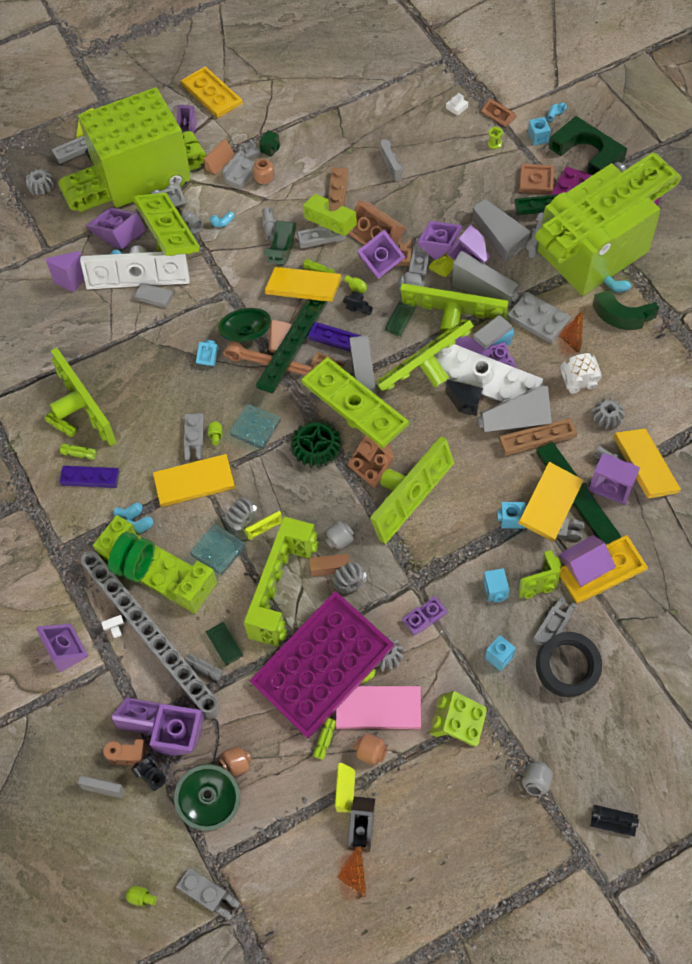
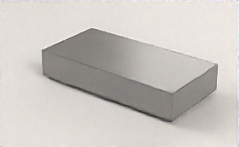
M141 283L134 298L137 301L167 308L174 294L173 291Z
M499 315L473 335V339L487 349L512 330V325Z
M80 776L78 785L82 790L122 799L125 794L121 784L86 776Z

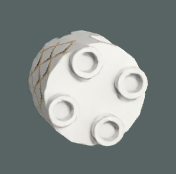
M590 353L569 358V363L563 362L561 364L560 371L570 394L577 393L586 387L588 390L594 389L598 386L597 382L602 378L595 355L591 357Z

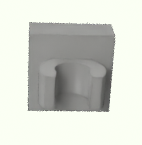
M252 139L249 143H242V146L238 147L239 151H244L245 158L249 160L261 156L260 150Z

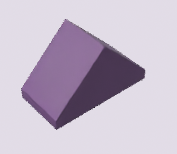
M177 104V123L182 133L187 131L195 132L197 119L194 106Z

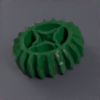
M312 420V424L305 422L304 427L299 425L298 430H294V436L291 438V450L297 461H302L304 466L309 464L311 468L314 465L320 468V464L327 466V461L333 463L334 457L338 458V452L341 450V438L339 437V432L335 431V427H330L328 422L323 424L321 420L318 423Z

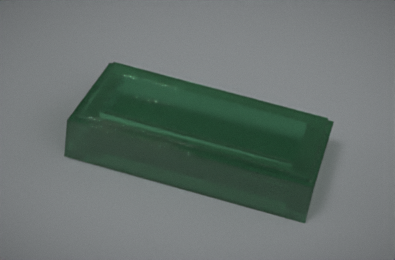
M399 301L385 326V331L401 337L415 312V307Z
M224 622L205 631L225 666L243 657L242 651Z

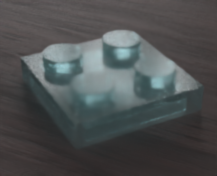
M247 404L231 429L230 436L264 449L281 419L279 416Z
M214 524L192 549L190 554L222 576L245 549L246 545L243 541Z

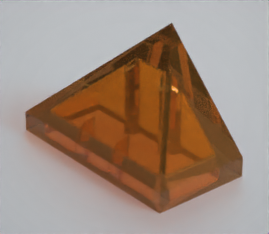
M580 312L559 335L576 352H580L584 312Z
M360 846L356 847L337 878L360 897L365 898L366 887Z

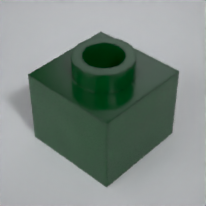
M269 130L259 140L260 151L271 157L279 150L281 145L279 134Z

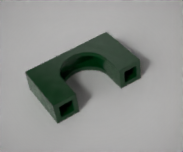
M577 116L550 137L549 149L560 156H563L572 147L579 144H588L597 148L600 153L591 159L588 164L587 173L591 175L596 174L611 163H622L626 157L627 148Z

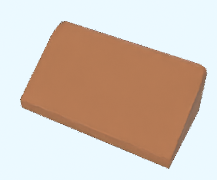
M491 98L488 99L480 111L504 127H507L517 117L513 111Z
M226 139L222 140L204 158L206 171L213 175H216L234 157V152Z
M271 320L269 350L274 354L291 328V324Z
M339 554L309 558L311 577L336 573V570L340 569L341 565L344 566L349 562V555Z

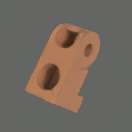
M135 739L134 745H120L118 742L112 741L106 744L103 753L111 764L133 766L146 755L147 744L144 740Z

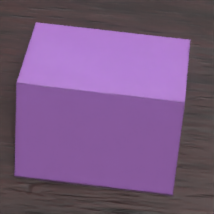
M429 221L418 240V245L432 258L437 260L451 249L462 230V225Z
M385 230L357 251L365 267L378 279L405 258L404 254Z
M80 251L45 258L54 283L72 292L84 281Z
M594 535L559 554L580 587L615 568L605 542Z
M71 624L38 626L36 628L59 672L87 658L88 654Z
M126 697L112 715V720L117 729L152 735L161 703Z

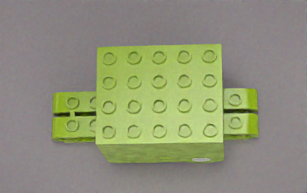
M155 87L78 115L88 152L94 166L64 176L59 180L58 185L69 208L73 211L78 210L80 213L109 201H113L116 208L132 203L134 196L150 194L154 190L162 191L167 186L173 184L182 187L185 182L190 181V171L201 167L207 155L192 131L182 133L180 126L158 88Z
M654 152L623 172L612 163L567 193L564 192L556 196L545 207L541 229L535 234V239L539 242L538 252L582 296H585L604 283L608 276L613 277L649 252L660 215V208L654 201L677 186L682 176L671 166H668V163Z

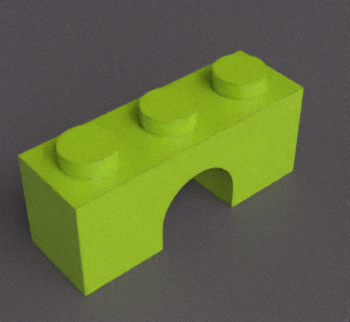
M314 194L303 204L305 219L340 235L346 236L357 225L356 211L341 206L336 211H330L329 199Z

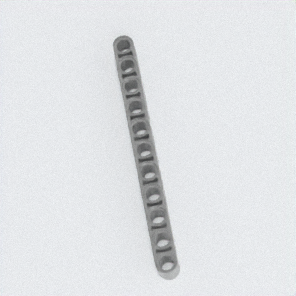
M95 551L85 552L81 557V562L87 574L198 710H202L206 719L216 718L219 715L220 707L215 696L118 578L109 572L108 566ZM95 561L94 564L88 565L90 562ZM118 588L117 591L111 592L112 589ZM129 602L127 606H122L123 603ZM141 616L139 620H133L135 617ZM148 630H152V631H153V632H152L151 634H149V635H144V634L146 633V631H148ZM159 645H165L160 650L156 649ZM172 659L177 660L174 664H168ZM183 674H189L188 678L180 679ZM195 689H201L199 694H192ZM214 704V707L212 709H204L206 705Z

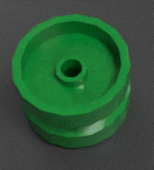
M127 531L122 533L110 552L108 560L109 572L118 576L125 575V578L136 583L141 581L151 566L155 552L154 542L143 537L139 539L137 535Z

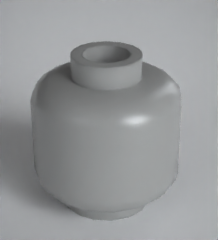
M406 272L398 280V290L401 289L402 283L425 286L421 275Z
M337 521L326 530L327 538L325 541L331 549L336 547L338 550H342L354 541L353 535L355 533L347 522Z
M543 762L528 764L524 771L522 785L529 794L541 796L550 790L553 772Z

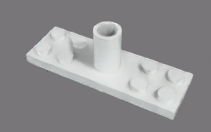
M137 245L130 249L129 254L81 256L80 258L86 289L137 287L141 283L150 286L190 284L186 254L165 256L163 252H147L144 247Z
M455 344L449 348L444 347L435 354V357L448 374V380L482 387V396L500 403L539 387L543 383V379Z

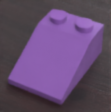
M109 207L85 225L88 230L109 245L120 249L128 247L131 241L139 238L146 230L137 212Z

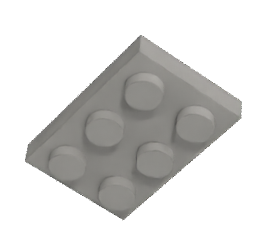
M529 292L507 314L508 320L550 344L557 339L572 320L570 315Z

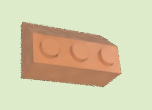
M359 200L354 209L356 211L357 225L348 234L365 245L385 230L394 243L397 244L407 227L370 202Z

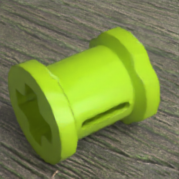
M492 127L488 131L490 138L487 144L491 149H499L502 146L501 137L503 136V130L498 127Z

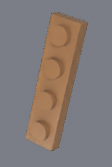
M332 167L328 198L330 211H336L341 206L345 207L348 168Z
M571 418L553 422L552 424H545L499 436V442L505 456L545 446L551 442L556 443L577 437V431Z

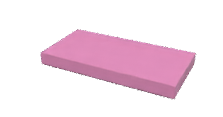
M358 686L336 709V729H421L420 686Z

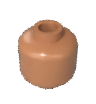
M259 159L253 164V178L256 182L267 184L273 180L274 166L271 161Z
M367 733L362 738L356 740L354 750H356V757L360 761L376 765L379 762H383L387 753V746H385V741L382 738Z
M235 746L222 752L217 763L219 766L227 769L234 777H237L249 770L251 757L247 750L244 751L241 747Z

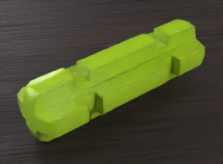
M305 259L303 262V268L307 270L335 273V270L327 269L326 266L317 262L312 263L313 261L310 259Z
M48 412L45 415L46 422L51 425L53 424L55 428L63 433L66 432V435L69 437H73L77 433L76 427L69 425L63 419L58 421L52 412Z
M61 444L60 453L63 455L70 454V456L79 458L87 457L90 460L96 458L97 452L95 449L88 448L87 450L86 447Z
M331 718L324 722V728L321 730L317 747H315L313 756L319 760L325 758L326 749H328L333 735L332 731L336 727V721Z

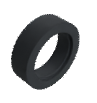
M562 632L554 635L541 646L536 657V672L541 683L551 693L561 697H576L589 691L596 685L602 672V659L598 648L589 638L576 632ZM570 645L576 647L584 654L588 670L582 682L574 685L565 684L553 675L550 668V656L556 647Z

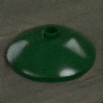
M239 309L224 316L218 324V330L220 335L229 341L249 342L263 336L269 330L271 317L262 309Z
M201 764L194 766L181 776L176 785L174 793L176 811L187 825L195 829L209 831L221 828L232 820L239 808V785L235 777L227 769L219 765ZM210 790L212 795L207 797L204 795V791Z

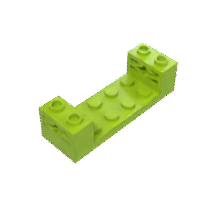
M118 515L115 516L93 544L96 553L107 564L113 545L122 533L127 531L137 535L133 524ZM156 545L151 566L145 577L139 581L141 584L193 614H196L217 585L214 569L198 560L191 566Z
M288 517L283 518L244 621L248 639L279 647L280 642L285 640L287 629H285L283 615L281 612L270 610L271 605L269 603L271 598L274 599L276 596V584L283 577L284 571L282 568L284 564L288 563L290 554L309 559L312 553H316L318 542L316 541L317 533L315 532L314 524Z

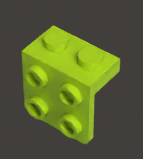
M552 550L544 552L541 565L542 573L520 580L519 598L525 597V599H529L538 593H550L557 588L561 564L559 558L554 556Z
M455 691L441 694L436 701L437 708L431 720L430 734L435 737L450 735L471 746H477L487 712L486 707Z

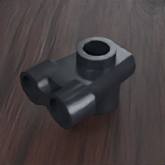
M351 291L350 295H346L343 299V303L346 305L345 308L352 312L358 310L361 313L370 315L373 307L363 300L364 296L358 292Z
M150 752L139 762L135 763L131 770L136 777H141L153 791H156L166 783V777L157 767V759Z

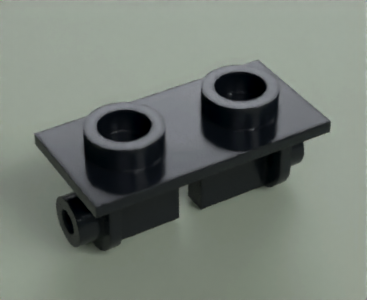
M593 805L590 827L635 837L636 828H638L639 824L637 814Z

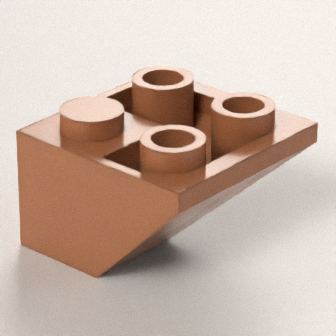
M365 435L349 461L348 466L373 488H376L381 481L382 474L389 468L395 458L391 444L382 449Z

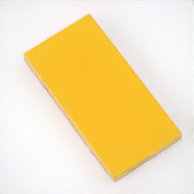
M206 66L180 80L181 85L217 119L243 104L242 99Z
M275 267L265 288V293L267 295L333 302L342 276L336 273Z
M646 428L616 432L613 435L625 460L640 467L636 479L647 499L678 494L681 488Z
M227 454L153 472L161 507L236 489Z
M549 462L518 524L554 542L583 483V479Z
M628 535L606 545L615 568L582 587L579 586L566 565L560 568L559 577L575 604L578 605L648 570V566Z

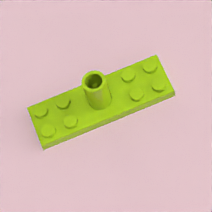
M167 193L134 196V204L156 239L157 252H163L165 256L199 252V244Z
M404 283L401 285L402 303H405V305L410 307L415 305L422 306L427 310L432 308L444 310L439 329L441 333L446 332L460 321L461 313L474 315L477 318L488 317L492 319L500 315L507 320V300Z
M461 320L376 380L375 386L381 391H389L395 386L394 383L400 379L402 381L409 377V372L417 366H420L433 387L439 386L449 376L434 354L444 347L449 348L456 343L455 339L461 336L463 338L468 335L474 325L470 320Z
M56 347L51 350L53 356L51 361L56 368L55 371L60 379L63 378V383L68 391L72 390L68 395L49 404L57 420L59 421L84 408L90 418L91 425L94 429H98L101 440L103 442L107 441L109 446L116 444L117 442L110 423L59 349Z
M329 357L324 359L301 379L305 387L343 416L350 427L359 429L382 449L409 426V421Z
M440 436L407 476L392 469H387L382 474L381 485L393 492L386 497L381 506L370 517L380 542L386 544L455 464L446 438Z

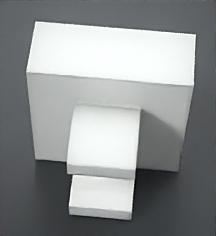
M460 93L446 103V109L457 116L468 108V102L464 100V96Z
M121 615L101 622L105 631L111 629L114 638L122 636L119 626L125 623Z

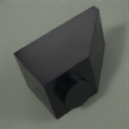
M447 379L446 394L457 410L466 415L477 416L482 400L483 388Z
M353 797L348 849L370 852L375 812L374 798Z

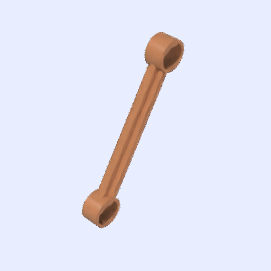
M232 341L228 342L224 351V355L230 360L239 361L240 359H245L268 365L273 357L244 349L241 344ZM292 362L287 371L306 376L318 364L308 366Z

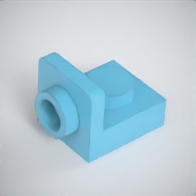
M205 340V343L199 342L196 364L215 367L217 350L220 351V347L215 341Z

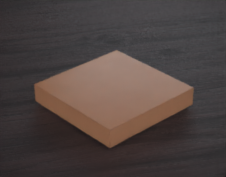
M521 164L519 193L551 195L553 191L554 166Z

